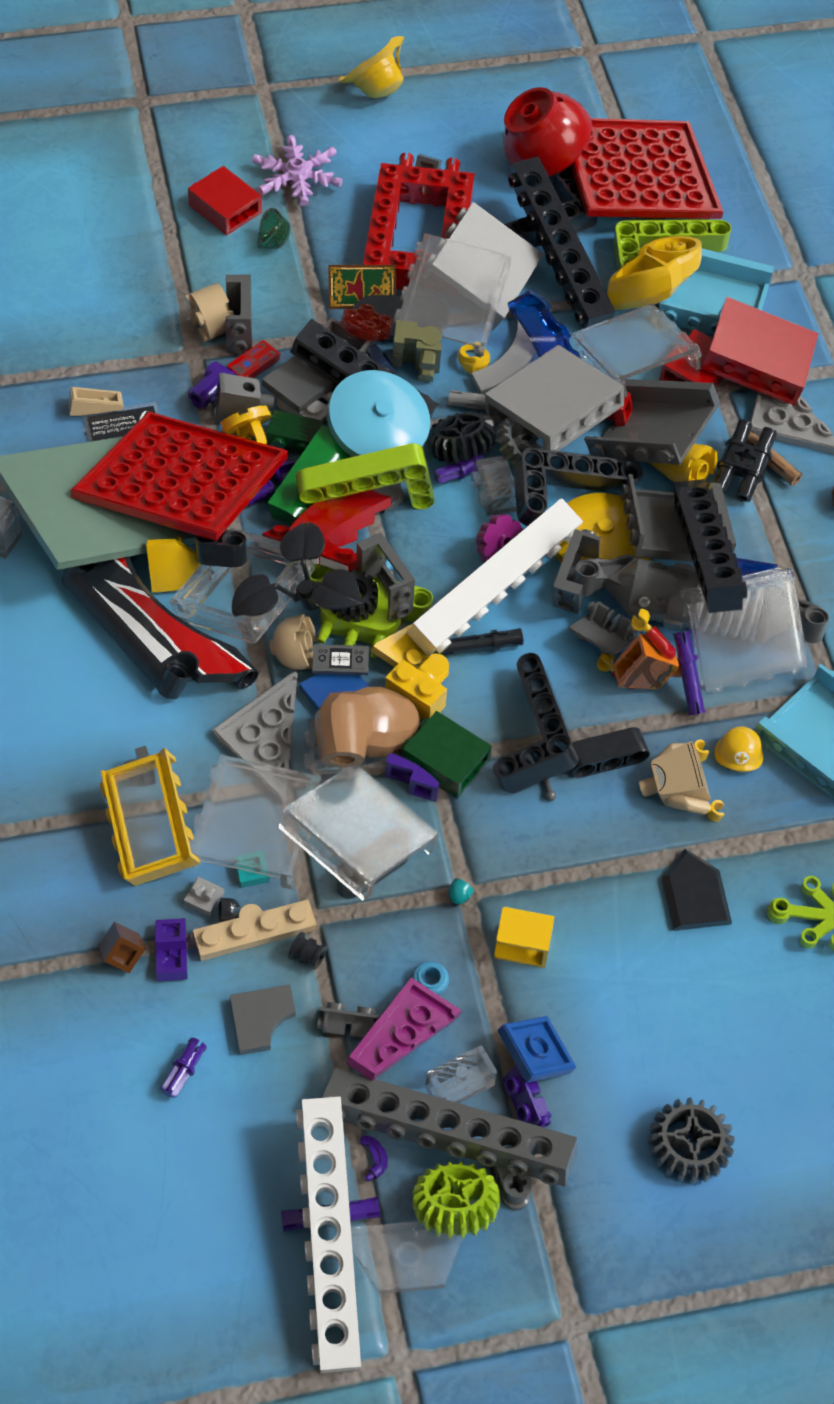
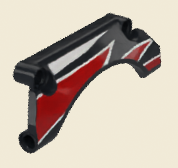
M130 556L66 568L61 579L62 584L70 590L165 698H179L186 682L193 680L196 683L235 682L239 688L245 689L258 678L259 672L236 647L194 628L161 604L138 577Z

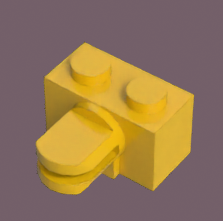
M433 653L418 668L402 659L385 677V688L408 698L416 706L419 719L423 721L426 717L430 718L436 710L441 712L446 707L447 688L441 685V683L449 674L448 659L443 655Z

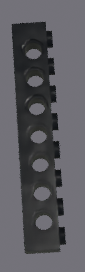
M539 157L512 163L510 174H508L509 186L514 189L518 204L521 208L523 207L526 213L528 225L533 227L536 233L537 243L539 246H542L546 261L555 272L557 284L561 285L564 290L565 300L574 311L576 323L581 325L584 333L611 326L616 311Z
M705 479L674 482V506L708 613L743 610V599L747 598V585L745 581H742L741 567H737L736 553H732L731 540H728L726 526H723L722 514H718V503L714 501L713 489H708Z

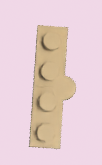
M309 899L262 911L255 904H247L240 909L239 918L194 929L193 935L200 960L204 961L297 936L300 932L316 931L317 924Z

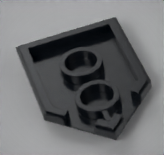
M685 848L662 876L673 930L732 924L720 870Z

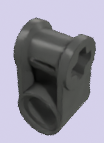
M509 1145L504 1148H512L513 1146ZM489 1167L498 1185L504 1205L512 1210L525 1208L529 1203L532 1189L530 1176H518L503 1168Z

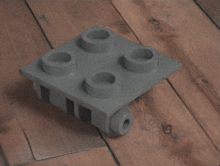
M592 601L588 607L590 613L571 625L568 630L575 633L579 639L596 645L603 653L615 656L633 642L637 637L638 631L633 629L631 625L632 620L625 616L622 617L620 613L614 618L615 610L612 609L609 612L610 608L601 602L595 603Z

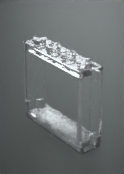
M231 528L230 531H239L245 534L247 554L287 565L273 583H277L296 594L297 585L305 580L300 560L294 562L286 560L280 551V541ZM306 559L309 576H311L315 566L312 560ZM200 565L170 600L176 616L186 623L256 644L292 599L275 589L278 593V601L271 611L259 616L234 617L232 613L203 605V602L231 570V567Z

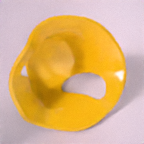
M392 37L381 51L351 70L346 77L341 76L338 82L353 83L370 98H382L393 94L403 84L399 54L404 37ZM397 47L396 57L394 58V57H393V52H394L395 48Z

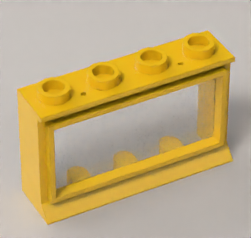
M165 748L159 753L107 771L101 770L103 781L100 782V789L103 796L107 798L109 808H106V816L109 823L113 825L115 835H112V843L115 850L119 852L121 861L118 862V870L121 877L134 886L201 864L200 859L191 852L189 841L194 840L192 831L185 826L183 814L187 813L185 803L179 799L176 789L181 786V782L171 768V764L176 763V758Z

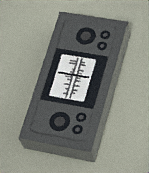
M313 644V674L368 675L369 646Z

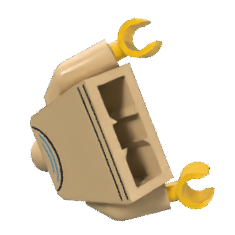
M697 740L694 744L692 741L669 744L657 758L651 761L654 776L639 781L643 797L659 793L662 802L667 807L702 815L706 814L708 819L713 822H719L725 815L716 811L721 810L724 806L721 800H715L712 804L708 802L711 800L701 762L706 760L709 751H703L705 746L703 740Z

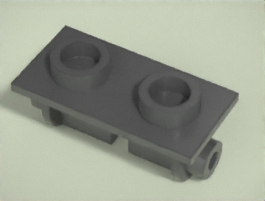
M327 1002L326 1008L319 1007L320 1011H325V1017L318 1018L317 1029H322L323 1033L344 1035L346 1024H352L350 1036L364 1038L373 1027L375 1018L379 1019L380 1015H375L376 1009L358 1006L357 1012L345 1011V1004Z

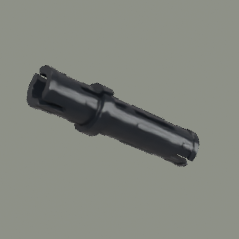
M495 629L491 630L490 633L449 639L452 643L441 655L451 656L492 649L495 652L500 651V648L524 645L522 629L498 632Z

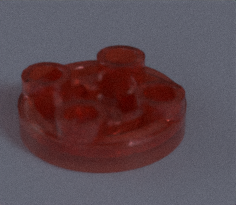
M361 304L359 308L345 309L343 312L341 326L352 336L364 340L379 341L386 339L390 334L392 318L374 312V307L371 305Z

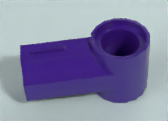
M214 361L207 367L204 377L188 391V398L197 408H205L215 398L219 373L237 374Z

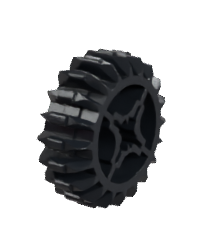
M465 411L462 414L448 415L445 419H439L438 423H434L432 428H430L427 437L428 448L433 458L441 462H467L469 459H477V456L485 455L486 451L492 450V446L496 444L497 439L496 428L493 420H491L490 416L485 415V413L477 414L476 411L472 413Z

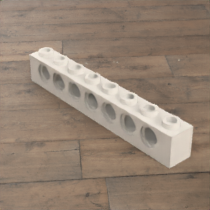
M341 1097L303 1099L302 1109L296 1110L297 1129H304V1142H298L299 1162L306 1161L307 1173L300 1175L301 1194H308L309 1207L303 1208L304 1228H310L311 1241H305L306 1262L313 1261V1275H307L308 1296L315 1295L316 1309H309L311 1330H317L318 1344H312L313 1365H320V1373L360 1370L361 1357ZM317 1127H324L329 1131L330 1135L324 1141H317L312 1137V1131ZM320 1159L328 1160L332 1168L328 1173L320 1174L313 1168L315 1162ZM329 1192L333 1195L334 1202L328 1207H322L317 1204L315 1199L319 1193ZM324 1225H331L336 1229L337 1235L334 1239L325 1241L319 1237L318 1230ZM328 1258L336 1260L339 1264V1270L332 1275L323 1273L320 1268L322 1261ZM335 1292L340 1295L342 1303L338 1308L328 1309L324 1306L322 1300L327 1293ZM336 1326L343 1330L345 1337L339 1344H331L326 1340L325 1332L330 1327Z

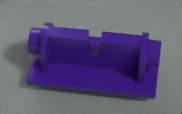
M515 1065L503 1080L505 1089L515 1107L517 1119L533 1125L538 1124L543 1128L549 1126L552 1115L548 1110L544 1097L533 1098L532 1096L538 1095L541 1092L537 1081L526 1083L518 1067Z

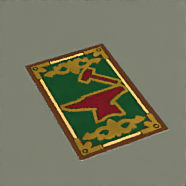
M328 265L329 309L352 308L360 299L370 295H396V265Z

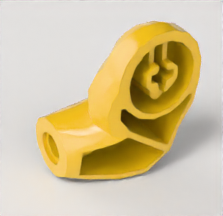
M674 236L656 239L645 244L639 250L638 257L616 271L609 280L607 295L614 309L626 310L647 307L670 298L678 287L687 281L699 268L702 260L701 241L692 237Z

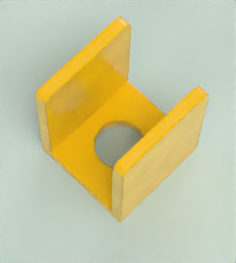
M503 907L494 958L545 968L555 916Z

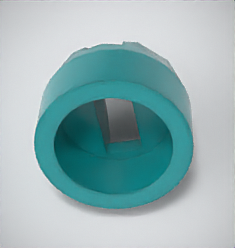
M458 878L453 880L448 889L449 899L455 904L467 902L474 893L471 885Z

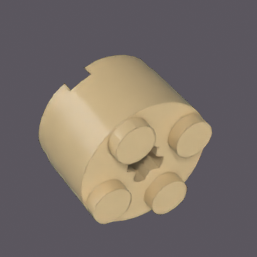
M219 283L211 284L185 295L186 303L192 309V311L188 312L194 326H200L198 330L203 342L226 334V316L234 315L233 310L230 311L227 304L229 300Z

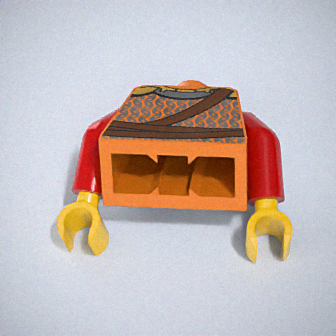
M640 609L638 616L641 620L633 615L631 625L633 629L637 631L644 630L646 634L640 633L615 662V656L602 652L597 661V667L603 672L610 670L612 672L611 675L617 680L618 687L658 689L670 677H681L680 666L675 647L655 626L652 628L649 625V612L645 609Z

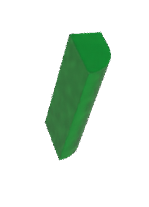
M323 425L320 427L269 500L268 506L272 518L292 526L301 514L314 504L303 503L299 499L296 482L298 471L352 457L337 444L328 427Z

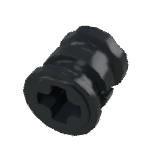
M300 932L291 945L288 958L293 960L297 957L300 963L304 965L309 963L311 968L316 970L322 963L328 946L325 944L318 945L317 940L313 938L308 940L305 938V933Z

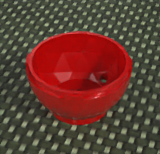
M543 87L529 89L517 96L510 103L504 114L503 145L510 166L515 162L539 157L549 177L570 166L586 150L591 141V116L578 101L560 92L550 91Z

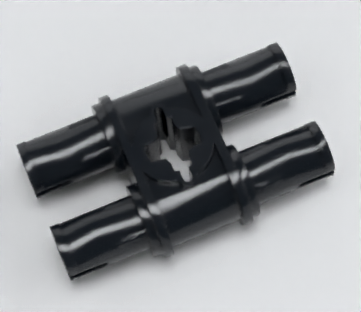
M740 419L732 438L728 439L725 443L726 448L721 460L717 463L718 473L714 483H720L723 494H726L733 475L743 477L736 497L743 502H750L757 484L764 479L763 474L768 461L772 459L771 448L777 436V431L770 427H763L756 446L746 444L753 425L747 420Z

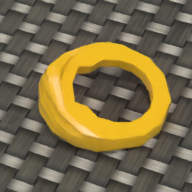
M466 344L458 351V361L470 375L472 372L481 370L489 365L490 353L482 346ZM476 350L481 352L483 356L481 358L477 356L469 357L465 351Z

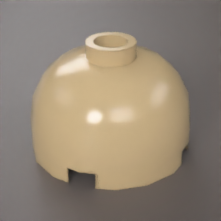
M305 614L285 618L277 625L273 639L270 640L272 655H276L278 661L284 667L291 670H306L313 667V643L318 641L314 625L308 616L304 617Z

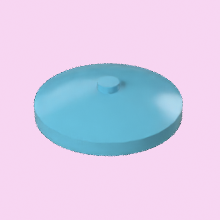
M368 370L348 376L335 388L327 408V421L333 438L352 457L411 443L423 446L430 430L429 411L420 393L406 380L384 371Z

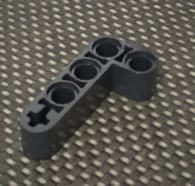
M226 529L217 541L195 535L196 561L201 565L231 568L243 566L247 562L245 534Z

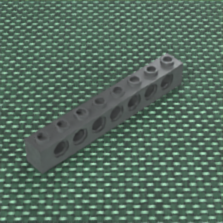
M335 1068L322 1098L341 1097L343 1121L357 1125L365 1131L374 1130L387 1134L396 1140L405 1139L415 1142L423 1148H435L448 1152L457 1158L466 1157L476 1160L484 1166H496L509 1170L518 1176L527 1175L537 1178L548 1185L566 1186L577 1154V1137L377 1079L372 1081L366 1076ZM391 1110L392 1112L385 1113L383 1111ZM414 1119H422L421 1121H412ZM443 1128H452L451 1130H443ZM480 1136V1137H483V1138H482V1139H474L473 1137ZM511 1145V1146H513V1147H512V1148H504L503 1146ZM542 1154L544 1157H535L534 1155Z

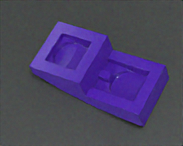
M389 753L386 761L385 777L408 783L410 795L436 802L439 790L438 781L415 763Z
M186 918L155 920L157 981L187 980Z

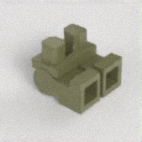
M396 320L393 366L402 367L403 362L415 363L414 370L419 371L418 380L433 382L434 373H439L442 351L440 330L434 326L418 327L417 322Z

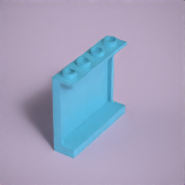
M702 249V260L699 268L687 281L678 287L670 298L660 302L657 321L692 330L696 329L700 332L714 335L719 319L718 314L726 297L759 310L763 309L774 266Z
M820 664L815 676L772 717L767 718L765 716L758 723L755 732L760 737L762 745L834 800V671Z

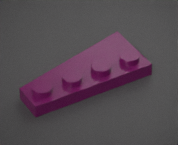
M410 978L351 1053L346 1064L373 1081L459 1018L462 1010L418 981Z

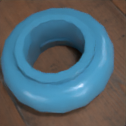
M423 962L413 971L412 978L437 995L442 994L448 987V971L438 962ZM431 973L436 975L439 981L436 984L429 985L423 982L422 977Z

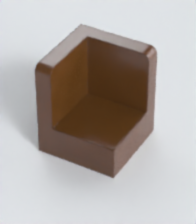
M114 921L99 944V949L104 962L130 974L145 951V946L139 933Z

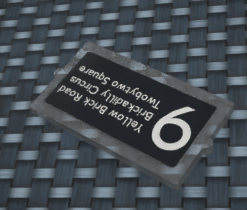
M157 401L123 407V410L82 415L85 425L83 429L84 435H87L88 442L124 437L148 412L160 414Z

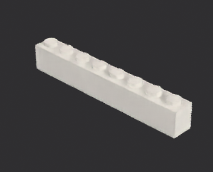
M561 498L416 620L406 633L428 657L435 651L439 654L442 653L452 643L449 640L456 634L459 638L471 627L468 623L472 619L479 621L488 613L487 606L492 602L495 605L499 604L508 595L505 592L508 588L512 587L515 590L526 580L524 575L528 571L531 574L535 573L544 564L542 562L543 558L548 556L551 559L562 549L560 544L564 540L570 543L574 529H577L582 524V519Z

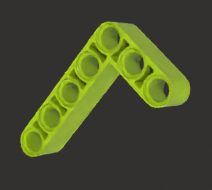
M725 220L620 221L616 224L613 240L616 271L638 257L639 250L645 244L665 237L685 236L697 238L701 241L702 249L723 252L728 247L731 225Z
M416 443L304 468L296 474L299 499L307 504L406 482L414 508L420 510L427 509L435 503L423 448Z

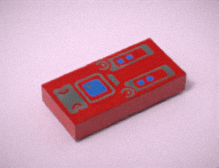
M262 340L226 366L238 376L255 378L281 359L280 352L265 340Z

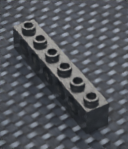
M312 318L297 335L290 350V353L338 385L348 376L361 371L377 370L393 374L388 368L380 365L366 353L359 351L345 339L338 337ZM417 390L427 405L431 419L438 403L432 400L430 396Z

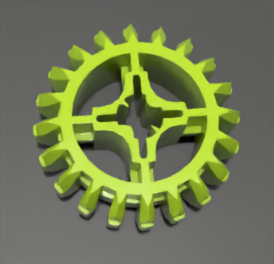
M462 1160L459 1164H452L448 1161L446 1166L436 1163L434 1170L426 1169L424 1176H418V1181L414 1185L412 1192L413 1210L418 1223L424 1224L426 1231L435 1230L437 1237L447 1234L449 1239H451L453 1235H460L464 1240L465 1235L468 1233L477 1236L479 1229L487 1231L489 1223H494L500 1208L498 1185L495 1184L493 1176L488 1175L485 1168L477 1170L475 1163L469 1166L464 1165Z

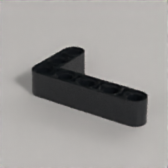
M568 166L563 171L555 174L554 189L576 233L594 227L597 224L598 217L586 216L572 168ZM526 217L504 224L532 246H539L536 240V233L533 227L528 225Z
M527 448L522 452L514 466L517 518L520 523L529 526L546 511L548 506L546 485L621 494L622 484L627 483L629 474H633L636 486L643 475L642 468L636 462L629 460Z
M536 653L522 655L517 661V669L543 740L503 756L494 763L493 772L504 791L508 793L521 791L569 771L577 765L579 760L549 675Z

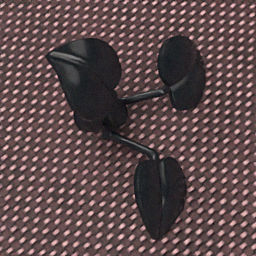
M306 522L287 532L280 543L281 554L286 560L291 562L300 560L305 580L297 585L296 594L277 583L270 584V580L266 575H253L245 579L237 587L232 599V614L236 617L259 616L268 613L275 607L278 601V593L275 589L293 598L294 602L300 601L304 609L309 611L316 610L319 607L331 610L363 605V600L357 580L347 570L338 569L326 573L322 583H315L311 580L306 559L313 560L321 556L325 548V539L317 525Z

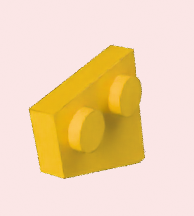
M412 624L377 642L370 649L371 652L394 668L402 659L418 668L428 658L425 652L406 633Z

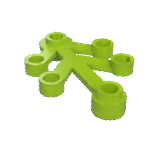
M815 876L805 877L801 889L804 894L811 896L821 908L792 905L785 898H775L770 902L767 909L769 920L775 924H784L790 917L822 921L816 927L806 928L802 931L799 941L803 947L808 949L814 948L818 940L834 929V902L820 889V880ZM811 883L815 888L811 889L806 884ZM833 883V885H832V887H831V890H830L831 895H832L833 897H834V883ZM776 906H781L785 910L780 911L776 908ZM834 934L832 935V937H831V939H830V941H829V946H830V948H831L833 951H834ZM805 936H812L814 941L806 940Z

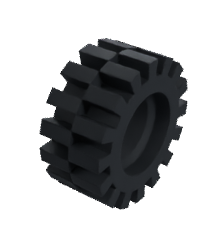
M352 569V574L357 580L359 591L364 595L362 598L363 605L331 610L333 614L337 613V618L340 620L345 616L346 622H350L351 618H355V622H360V617L366 620L369 614L373 615L375 613V609L378 606V588L376 581H373L371 575L366 577V572L361 571L359 575L356 574V570Z

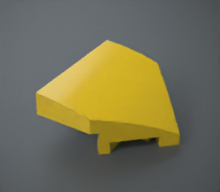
M180 536L176 539L147 540L146 546L152 593L180 590L201 565L196 561L195 551L183 543Z

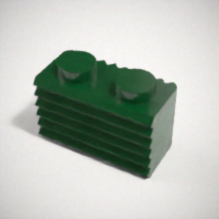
M274 410L266 431L267 445L297 453L301 456L322 425L325 426V421Z

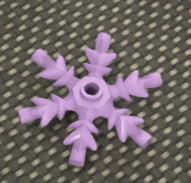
M289 135L286 138L288 146L282 148L287 153L284 155L289 159L287 163H282L280 158L276 161L270 154L268 159L258 154L253 156L252 162L254 164H263L261 166L262 169H273L272 172L283 171V174H274V178L264 179V182L267 184H262L258 187L261 195L268 193L273 188L277 192L281 184L285 187L286 181H289L293 185L291 189H295L292 196H299L300 206H308L309 200L307 195H313V193L308 189L311 185L307 183V179H313L315 184L319 181L324 187H327L328 183L339 188L342 186L343 179L332 177L334 175L333 172L322 173L323 170L312 171V167H322L321 164L331 162L329 158L337 154L334 147L328 148L323 153L317 150L314 157L309 155V161L301 158L304 153H300L303 146H296L295 136Z

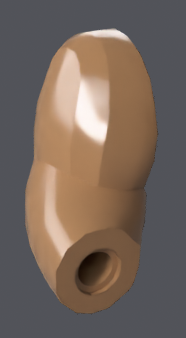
M365 687L357 691L330 693L315 714V738L321 761L333 767L347 768L357 766L363 763L365 756L369 758H384L389 753L397 754L403 752L401 750L403 743L406 739L414 737L419 728V713L416 706L403 695L383 687Z

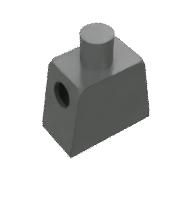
M219 373L213 403L215 425H221V421L235 413L239 415L247 413V409L252 407L267 406L268 409H273L274 395L260 393L259 380Z

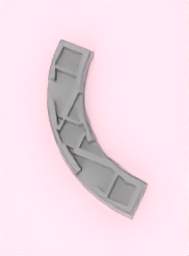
M535 296L515 301L512 305L517 322V333L509 350L488 367L472 372L471 379L479 394L485 395L489 390L526 367L535 358L542 335V315Z

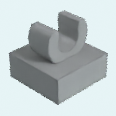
M198 877L184 899V906L211 917L219 904V899L223 898L225 894L224 888Z

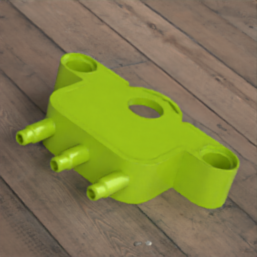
M307 564L309 576L315 583H322L324 575L335 570L321 564ZM375 577L373 581H376L378 588V606L375 609V613L373 615L369 614L366 620L360 617V622H355V618H351L350 622H346L345 616L340 620L337 618V613L333 614L331 609L320 608L321 628L317 641L320 644H324L331 633L346 637L344 645L353 646L356 640L372 644V648L377 642L398 632L402 619L415 622L431 609L433 595L425 588L414 586L413 611L404 618H398L389 622L387 620L388 591L378 577ZM370 651L371 657H378L376 654Z

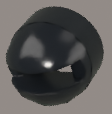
M233 898L219 899L218 916L220 922L238 918L239 913L234 912V907H240L238 901Z

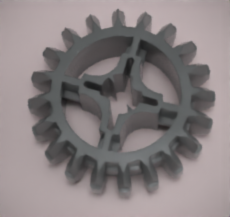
M691 1097L687 1098L685 1105L679 1099L674 1101L673 1107L666 1104L663 1107V1113L658 1112L655 1115V1123H651L649 1129L652 1135L649 1136L648 1143L654 1146L651 1149V1156H660L657 1165L658 1167L668 1166L667 1176L672 1175L674 1171L679 1173V1182L683 1181L685 1175L689 1176L692 1184L696 1183L698 1175L704 1183L709 1180L710 1174L717 1177L721 1172L720 1168L724 1169L728 1166L729 1161L727 1158L732 1157L734 1152L733 1148L730 1147L735 1141L734 1136L729 1135L732 1130L731 1124H723L726 1118L725 1113L716 1116L714 1114L716 1106L712 1105L709 1109L705 1108L704 1099L700 1100L698 1105H694ZM685 1121L683 1129L675 1130L674 1133L667 1132L671 1125ZM699 1124L703 1125L708 1130L701 1128ZM689 1131L690 1137L694 1139L693 1142L697 1141L694 1149L693 1143H690L689 1139L686 1140ZM716 1148L713 1155L706 1159L698 1160L697 1157L700 1151ZM674 1150L681 1152L685 1158L678 1155Z

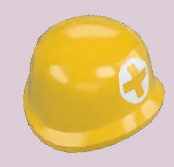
M744 726L734 727L728 730L717 742L714 757L721 766L738 772L754 771L763 762L760 737L750 728Z

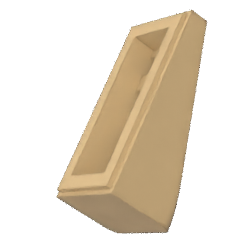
M70 387L68 398L69 416L123 410L124 405L121 392Z

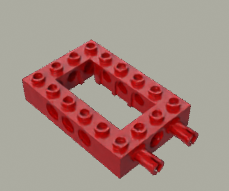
M406 152L401 153L399 165L381 163L363 265H396L397 290H406L408 284L432 289L435 294L459 296V292L432 272L426 279L422 278L427 271V268L424 266L432 254L391 250V248L394 246V230L397 228V213L400 210V201L410 202V204L414 205L415 203L433 205V207L446 206L441 240H447L448 237L445 233L452 223L457 225L458 221L455 218L463 207L468 209L472 204L475 173L460 172L461 163L457 158H454L453 165L452 157L448 158L445 163V170L413 166L414 156L408 153L407 160H405Z

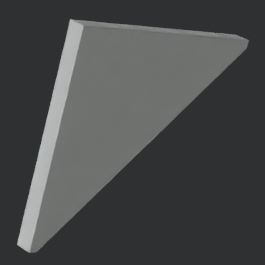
M761 392L757 393L750 420L753 425L751 431L760 437L763 427H770L777 431L776 441L834 454L833 433L822 420L819 421L814 415L813 409L802 396L799 397L795 406Z
M293 671L212 729V735L282 806L286 804L298 679L296 671Z

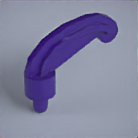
M363 1136L360 1138V1143L363 1146H369L375 1163L368 1169L369 1174L365 1176V1181L369 1182L373 1178L378 1179L388 1168V1156L384 1147L377 1139L371 1136Z

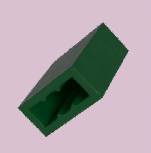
M436 710L430 718L426 717L421 722L418 732L414 737L405 740L401 750L403 751L402 758L426 770L438 781L439 788L458 799L490 761L492 745Z

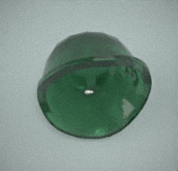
M269 208L262 215L257 248L259 249L264 247L277 250L287 242L290 236V223L275 208Z

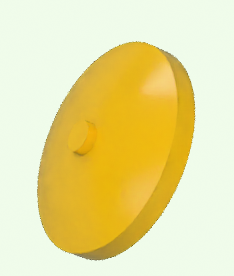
M590 493L567 502L569 507L583 521L577 530L587 529L601 537L600 559L611 560L627 554L636 557L633 545L629 544L630 530L626 528L627 515L623 513L624 500H621V496L610 493ZM565 540L560 544L562 549L555 555L561 564L569 545ZM581 556L580 561H581V560H585V559H590V558ZM636 557L637 559L652 560V558Z

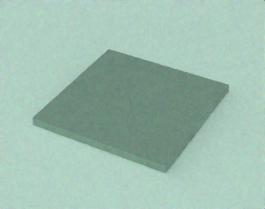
M123 437L0 456V482L57 570L147 553V540L176 539L180 536L182 542L186 545L195 544L194 534L71 498V489Z

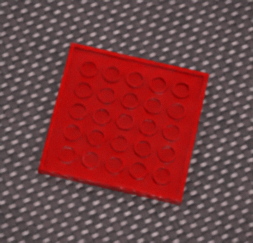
M591 118V141L586 150L571 164L586 216L722 219L723 209L689 121Z
M148 412L71 489V498L217 541L287 460L288 451Z

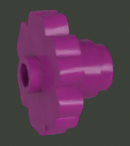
M499 514L492 515L489 523L481 525L476 535V544L478 546L477 552L482 562L485 563L523 531L519 521L512 520L510 515Z

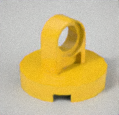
M256 406L247 409V413L241 415L235 413L220 423L221 430L224 433L237 434L238 437L249 440L254 436L256 442L267 444L261 425L270 420L272 416L267 406Z

